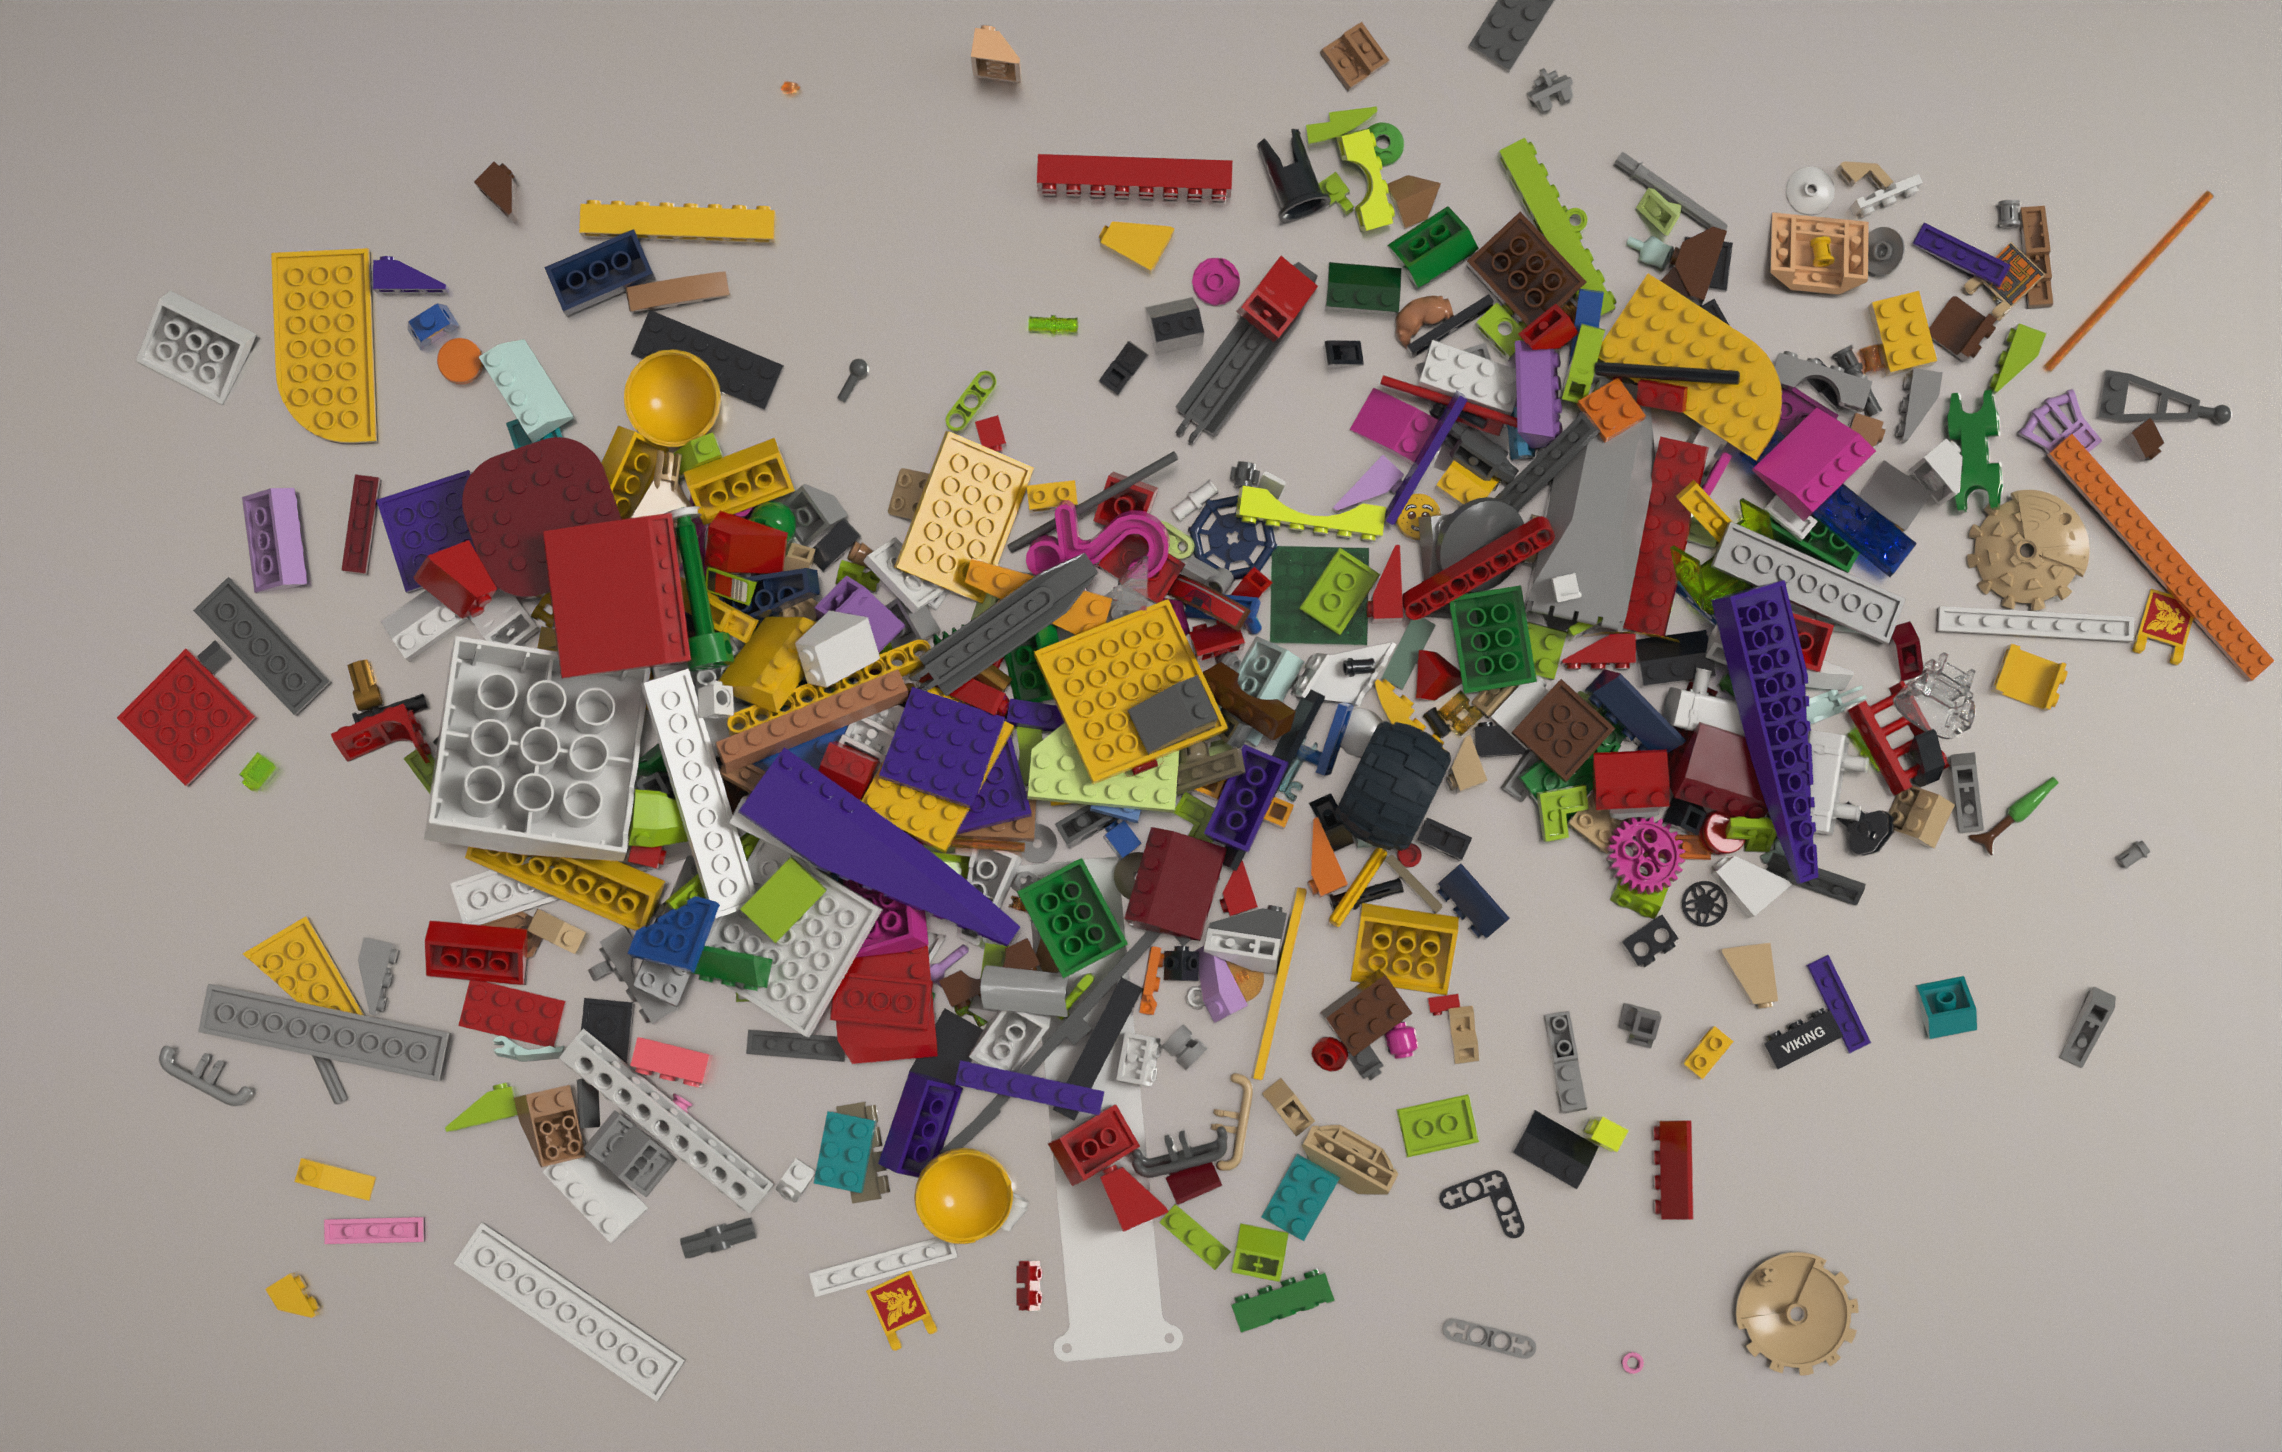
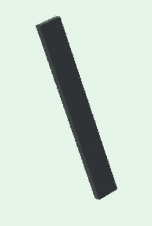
M1310 690L1306 698H1301L1295 709L1296 713L1291 730L1282 735L1272 756L1289 763L1277 791L1325 699L1324 695L1314 690ZM1225 846L1227 851L1223 865L1236 871L1246 852Z

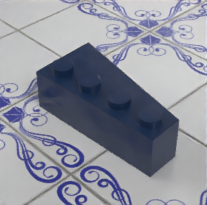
M802 568L744 577L757 582L750 606L719 595L718 597L719 600L759 621L819 595L818 571Z

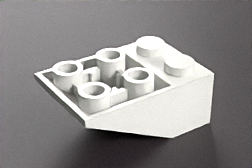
M497 588V591L492 596V601L485 606V611L474 618L471 615L468 616L486 641L519 646L540 630L518 599Z

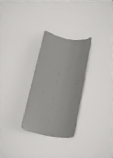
M987 965L982 973L980 987L983 1008L1068 1017L1065 993L1070 976L1063 979L1060 973Z

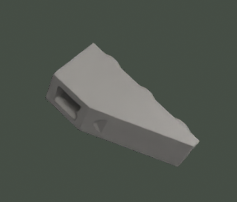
M1913 368L1910 374H1906L1904 388H1908L1907 397H1903L1900 409L1901 412H1904L1903 422L1899 421L1897 436H1901L1900 443H1905L1909 440L1938 399L1943 372Z
M364 937L358 963L369 1013L378 1016L379 1011L383 1012L386 998L383 997L384 989L390 986L392 974L389 973L390 965L396 962L398 950L395 949L396 944Z

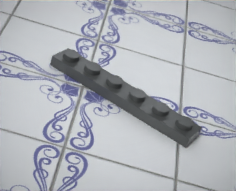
M1582 412L1495 498L1508 503L1518 512L1601 430L1587 413Z

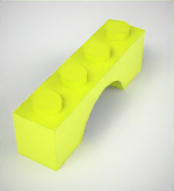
M1362 129L1337 136L1336 139L1342 160L1358 165L1363 170L1367 179L1365 197L1354 207L1360 230L1368 231L1392 224V218L1395 217L1392 204L1388 203L1386 194L1389 193L1386 181L1382 180L1381 177L1382 162L1380 157L1375 154L1376 139L1374 134L1370 133L1369 129Z

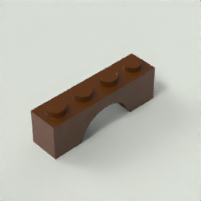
M1222 662L1203 671V675L1219 706L1272 741L1291 730L1296 713L1295 710L1278 699L1265 700L1247 694L1238 684L1239 673Z
M1028 938L1005 948L1006 957L1003 967L1038 971L1036 967L1040 966V963ZM962 970L939 980L952 1008L957 1006L958 1010L972 1004L970 999L978 995L981 999V979L969 977Z

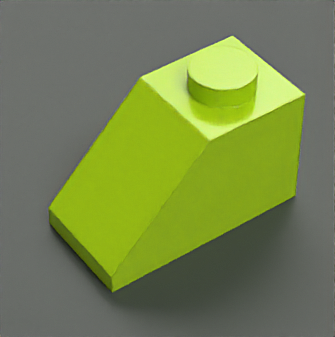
M713 432L689 441L673 453L674 456L676 453L682 454L679 478L684 477L683 472L723 457L718 440Z

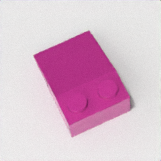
M1373 388L1349 430L1413 465L1438 420L1414 406Z

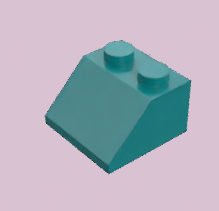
M1964 976L1916 985L1923 1023L1929 1039L1977 1030V1009Z

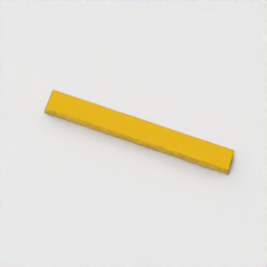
M1296 887L1294 891L1277 972L1274 976L1251 1078L1262 1080L1264 1077L1307 890L1304 888Z

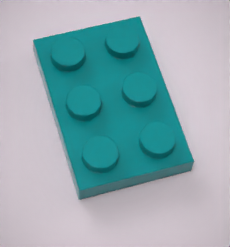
M827 1111L813 1184L863 1193L877 1120Z
M1296 1154L1261 1218L1304 1241L1340 1177Z

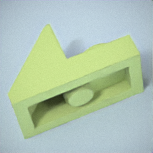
M1651 188L1646 190L1636 207L1666 236L1671 232L1681 212L1680 204L1669 203L1655 189Z

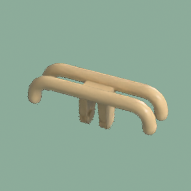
M1233 1073L1230 1076V1080L1233 1083L1239 1084L1243 1089L1239 1113L1214 1109L1213 1112L1214 1115L1219 1117L1226 1116L1238 1119L1237 1127L1223 1126L1216 1123L1211 1125V1130H1217L1218 1127L1223 1126L1227 1132L1236 1134L1232 1158L1228 1161H1218L1216 1163L1217 1169L1221 1171H1230L1236 1168L1243 1157L1253 1086L1246 1076L1239 1073Z

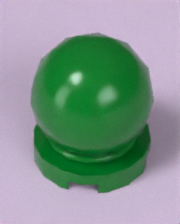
M767 501L759 504L754 508L749 519H747L787 532V543L791 541L795 534V516L788 506L780 502Z

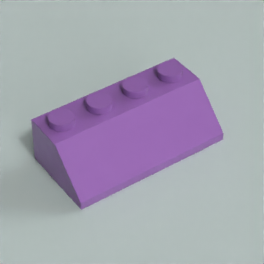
M1515 341L1518 434L1531 448L1547 447L1563 432L1562 424L1559 422V413H1562V403L1558 399V390H1561V379L1557 368L1561 365L1560 356L1554 349L1532 350L1524 341Z

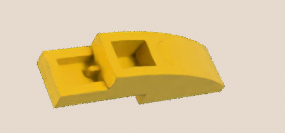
M680 577L684 611L692 615L686 581ZM708 592L714 629L729 633V635L740 641L748 643L758 620L719 600V597Z
M1385 678L1382 682L1379 679L1374 682L1380 704L1391 724L1395 722L1404 723L1422 731L1426 728L1418 719L1414 718L1413 721L1409 719L1415 711L1411 708L1414 704L1405 695L1397 696L1393 692L1395 687ZM1433 734L1432 736L1436 740H1438L1443 746L1444 742L1435 734Z

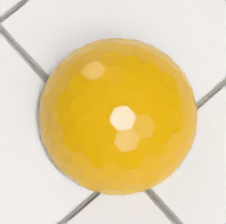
M674 349L661 350L646 356L631 371L625 385L624 406L629 421L635 430L647 438L648 441L666 447L684 446L689 441L704 436L714 425L720 411L721 395L716 376L702 359L686 351Z
M955 1148L937 1155L921 1171L915 1186L914 1201L916 1212L930 1233L946 1242L969 1244L975 1243V1241L989 1235L991 1236L1004 1224L1012 1207L1013 1191L1005 1168L994 1157L977 1149Z

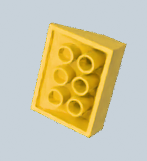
M766 617L753 633L749 642L744 645L735 657L734 663L729 665L718 681H721L725 686H733L734 697L778 713L805 676L795 643L817 622L805 617Z
M1362 903L1350 981L1362 982L1380 969L1395 988L1447 995L1458 935L1459 917Z

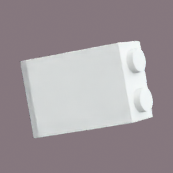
M828 611L795 643L807 683L828 687L880 658L868 617Z
M1737 856L1731 858L1723 857L1713 865L1715 871L1711 873L1748 918L1755 917L1792 885L1788 880Z

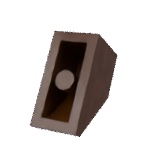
M2151 418L2141 423L2123 438L2125 443L2141 461L2147 457L2151 461L2162 452L2159 447L2164 444V441Z

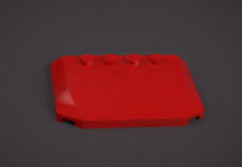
M928 945L906 952L855 957L847 972L931 980ZM933 996L931 997L928 1030L836 1021L837 1040L852 1064L938 1057Z

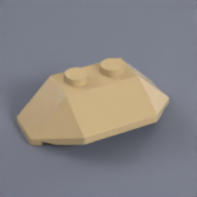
M1342 1125L1312 1126L1302 1145L1311 1162L1340 1177L1338 1183L1357 1194L1388 1195L1398 1176V1172L1393 1168L1383 1148Z

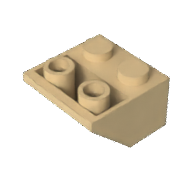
M1912 785L1911 788L1896 795L1890 808L1889 814L1894 817V832L1914 842L1935 849L1955 804L1939 794Z

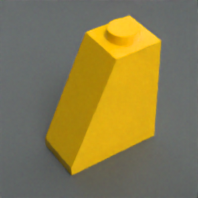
M1112 221L1109 227L1106 225L1103 227L1098 238L1101 239L1100 247L1151 274L1171 240L1175 229L1171 226Z

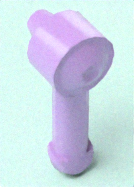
M962 944L940 963L930 964L931 981H933V984H938L942 987L939 980L944 978V971L969 952L966 945Z

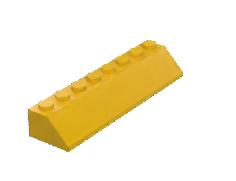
M469 846L465 858L635 931L643 926H648L665 884L664 880L619 861L522 855ZM532 857L529 863L521 865L527 858Z

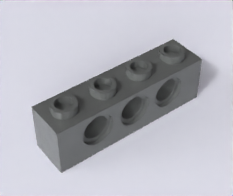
M1086 805L1055 823V826L1070 849L1106 828L1114 821H1118L1119 818L1090 811L1091 805Z

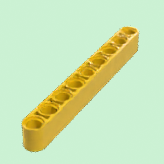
M919 639L879 655L880 658L874 663L828 686L836 689L835 692L830 694L824 692V689L828 687L805 684L795 688L783 704L790 707V710L786 712L779 710L778 713H775L757 705L735 712L734 716H730L727 721L729 736L897 669L902 677L911 674L924 666L919 657L914 654L917 651L927 652L931 649L930 644L925 640ZM901 660L903 664L901 666H894L892 662ZM872 669L881 671L878 675H871L869 672ZM850 678L858 680L856 684H849L846 681ZM805 696H810L813 698V700L808 703L801 701V699ZM761 714L766 715L768 717L764 721H758L756 719V717ZM736 724H743L745 726L742 730L733 729V726Z

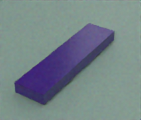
M1925 222L1913 242V246L2000 288L2011 268L2010 264Z
M1826 955L1807 964L1806 967L1826 1009H1830L1843 1034L1841 1040L1848 1054L1870 1044L1871 1041L1830 956Z

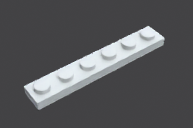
M937 1237L809 1273L814 1295L818 1297L954 1259L958 1256L954 1243L946 1242Z

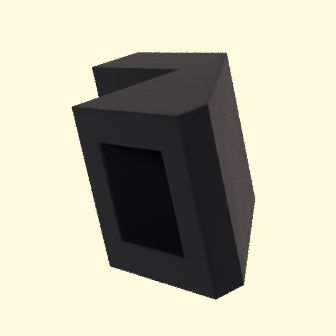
M1931 729L1914 736L1909 749L1911 756L1920 765L1914 780L1920 788L1940 780L1945 766L1937 732L1935 729Z

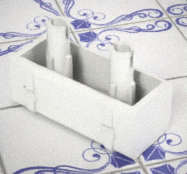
M1696 668L1693 688L1690 691L1674 687L1669 688L1663 717L1671 725L1693 731L1699 722L1745 736L1736 699L1733 701L1708 695L1707 688L1712 671Z
M1811 730L1808 735V743L1812 744L1814 785H1810L1811 797H1814L1815 807L1811 808L1812 822H1816V832L1814 833L1833 836L1837 818L1859 821L1861 806L1839 803L1845 769L1867 773L1869 758L1847 755L1849 739L1845 735Z

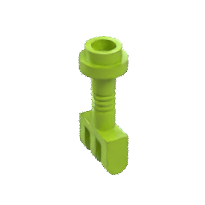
M1093 974L1085 975L1072 990L1071 994L1065 998L1068 1017L1071 1015L1068 1010L1093 983L1095 979ZM1057 1016V1017H1058L1059 1019H1061V1020H1063V1019L1065 1018V1017Z

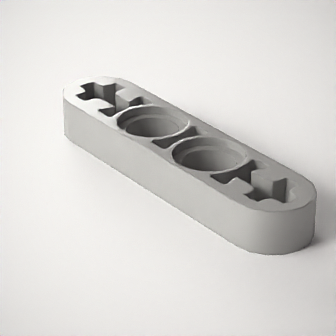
M1456 1318L1448 1319L1442 1326L1444 1336L1451 1341L1523 1359L1531 1358L1536 1352L1535 1341L1524 1335ZM1453 1322H1455L1459 1329L1465 1330V1325H1469L1470 1327L1466 1332V1340L1461 1339L1463 1334L1455 1333L1454 1337L1450 1336L1447 1326H1452ZM1480 1328L1484 1332V1339L1479 1343L1473 1342L1470 1337L1472 1330ZM1500 1334L1508 1338V1344L1503 1349L1497 1348L1494 1343L1495 1337ZM1512 1337H1517L1515 1343L1524 1344L1525 1340L1529 1341L1528 1345L1532 1347V1350L1522 1354L1521 1349L1514 1347V1352H1510L1509 1350L1513 1343Z

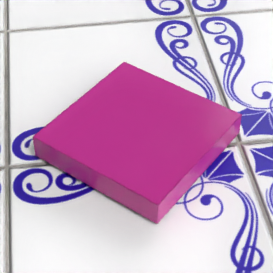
M1726 452L1722 453L1717 459L1702 486V489L1709 496L1732 458V455Z

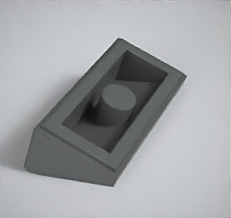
M578 1079L579 1127H600L599 1090L585 1082L584 1079Z

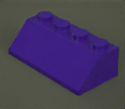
M1244 744L1241 750L1245 773L1228 778L1204 834L1209 839L1249 853L1289 763Z
M909 1071L878 1164L895 1173L919 1178L921 1171L933 1158L940 1154L939 1152L944 1146L963 1088L928 1075Z

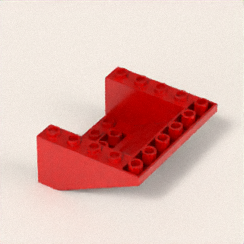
M672 513L542 532L561 679L677 665L691 660Z

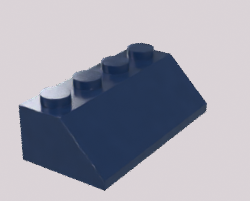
M634 229L544 267L566 316L625 292L627 287L641 285L655 279Z
M1604 669L1585 689L1590 695L1588 700L1595 707H1601L1606 712L1604 716L1612 724H1618L1623 729L1621 734L1631 742L1634 740L1639 745L1638 751L1666 749L1667 753H1669L1686 741L1621 673Z

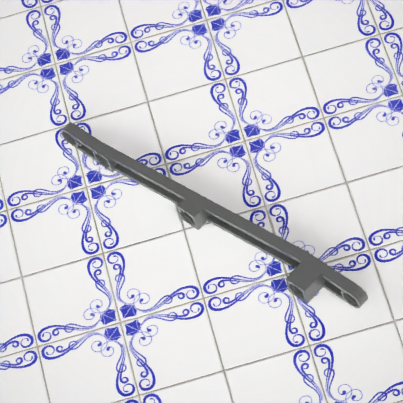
M1147 930L1018 1073L1032 1075L1066 1037L1074 1046L1085 1037L1092 1028L1084 1020V1017L1162 933ZM1173 936L1182 946L1191 940ZM997 1094L975 1120L939 1153L942 1154L955 1148H963L1002 1112L1000 1108L1011 1096Z

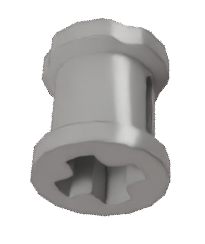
M1999 201L1998 205L2001 207L1999 227L2021 226V221L2018 220L2020 201Z

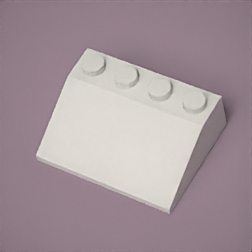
M169 291L158 301L136 361L223 404L249 355L256 334Z

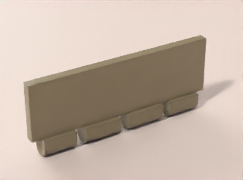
M866 1102L836 1107L837 1113L877 1120L876 1122H878L876 1105L866 1106ZM875 1127L863 1193L850 1191L852 1204L882 1199V1193L890 1192L887 1175L878 1177L877 1172L886 1170L885 1167L878 1164L882 1151L874 1152L873 1150L874 1147L882 1146L879 1127Z

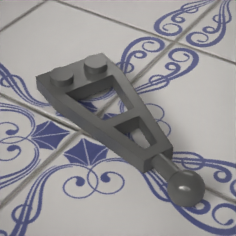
M2105 370L2097 418L2116 422H2144L2149 418L2154 422L2197 420L2198 415L2212 417L2215 422L2225 424L2230 421L2232 411L2226 405H2218L2215 408L2199 406V399L2130 373ZM2129 383L2160 394L2157 413L2124 414ZM2168 398L2191 405L2190 413H2166Z

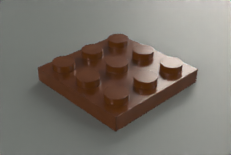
M1560 679L1511 733L1561 780L1567 782L1615 728L1567 683Z

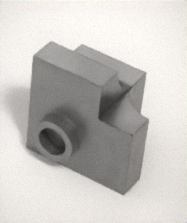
M1624 1003L1618 1027L1629 1031L1627 1043L1651 1048L1653 1041L1656 1040L1662 1016L1659 1011Z

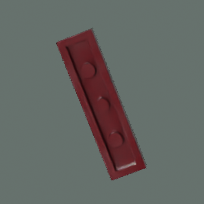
M355 474L341 569L343 572L367 575L377 506L376 500L378 499L380 485L379 477Z

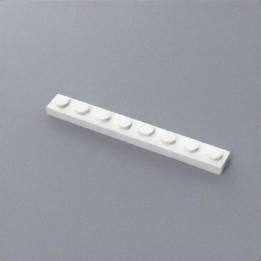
M1939 606L1937 631L2132 642L2134 638V617Z

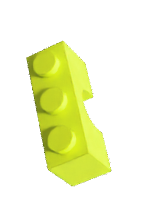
M1596 1116L1595 1119H1589L1583 1132L1587 1133L1585 1139L1610 1152H1618L1629 1130L1603 1116Z

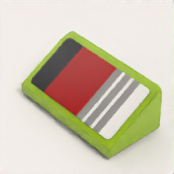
M713 567L707 568L706 587L708 592L750 606L757 582Z

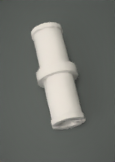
M1209 479L1193 493L1190 491L1187 494L1188 497L1175 507H1172L1171 510L1181 521L1196 508L1200 509L1202 503L1219 491Z

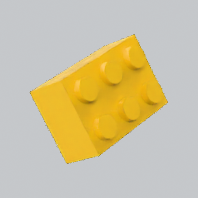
M1919 291L1875 301L1868 306L1886 376L1910 371L1913 368L1919 369L1931 366L1937 362Z

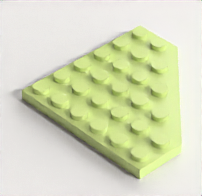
M1064 723L1031 750L1027 799L1174 813L1179 751L1156 759L1157 767L1140 774L1133 775L1132 770H1129L1126 773H1121L1093 785Z

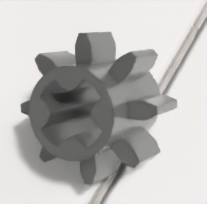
M1238 461L1237 467L1232 466L1230 479L1235 480L1234 486L1252 487L1253 483H1258L1260 471L1255 470L1256 464Z

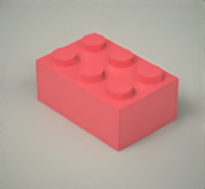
M637 1037L630 1066L636 1067L635 1072L652 1075V1071L660 1073L659 1078L675 1081L676 1077L684 1079L683 1084L699 1087L700 1083L706 1084L713 1055Z

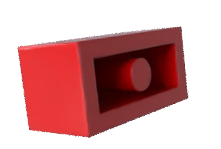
M1459 994L1427 998L1429 1013H1433V1016L1442 1015L1443 1011L1460 1007Z

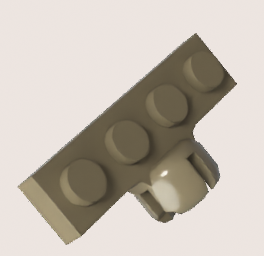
M1203 742L1191 745L1190 748L1186 747L1179 750L1181 762L1178 766L1176 795L1245 773L1242 750L1234 748L1210 756L1208 745Z

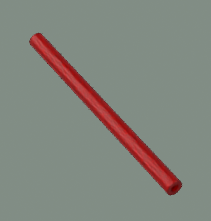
M1385 375L1381 379V385L1448 406L1452 399L1451 396ZM1466 402L1462 411L1518 428L1516 417Z

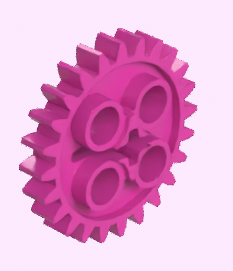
M1653 816L1647 818V820L1638 817L1636 820L1635 817L1628 819L1629 823L1624 821L1620 824L1621 828L1617 827L1614 829L1613 832L1616 836L1612 835L1608 839L1613 843L1606 847V850L1612 852L1606 859L1613 861V864L1608 868L1617 870L1613 877H1622L1621 886L1627 882L1629 883V891L1637 887L1638 894L1644 892L1645 888L1648 895L1653 893L1654 889L1659 893L1663 890V887L1666 889L1670 887V881L1675 882L1678 879L1676 874L1683 871L1678 866L1685 862L1683 858L1679 857L1685 850L1678 849V845L1683 841H1675L1674 837L1678 832H1669L1671 824L1663 827L1662 818L1654 823ZM1644 833L1651 836L1652 843L1645 841ZM1625 846L1633 850V857L1626 854ZM1647 852L1649 856L1645 858L1643 853ZM1658 853H1662L1666 857V863L1659 860ZM1640 866L1646 868L1648 872L1647 877L1640 873Z

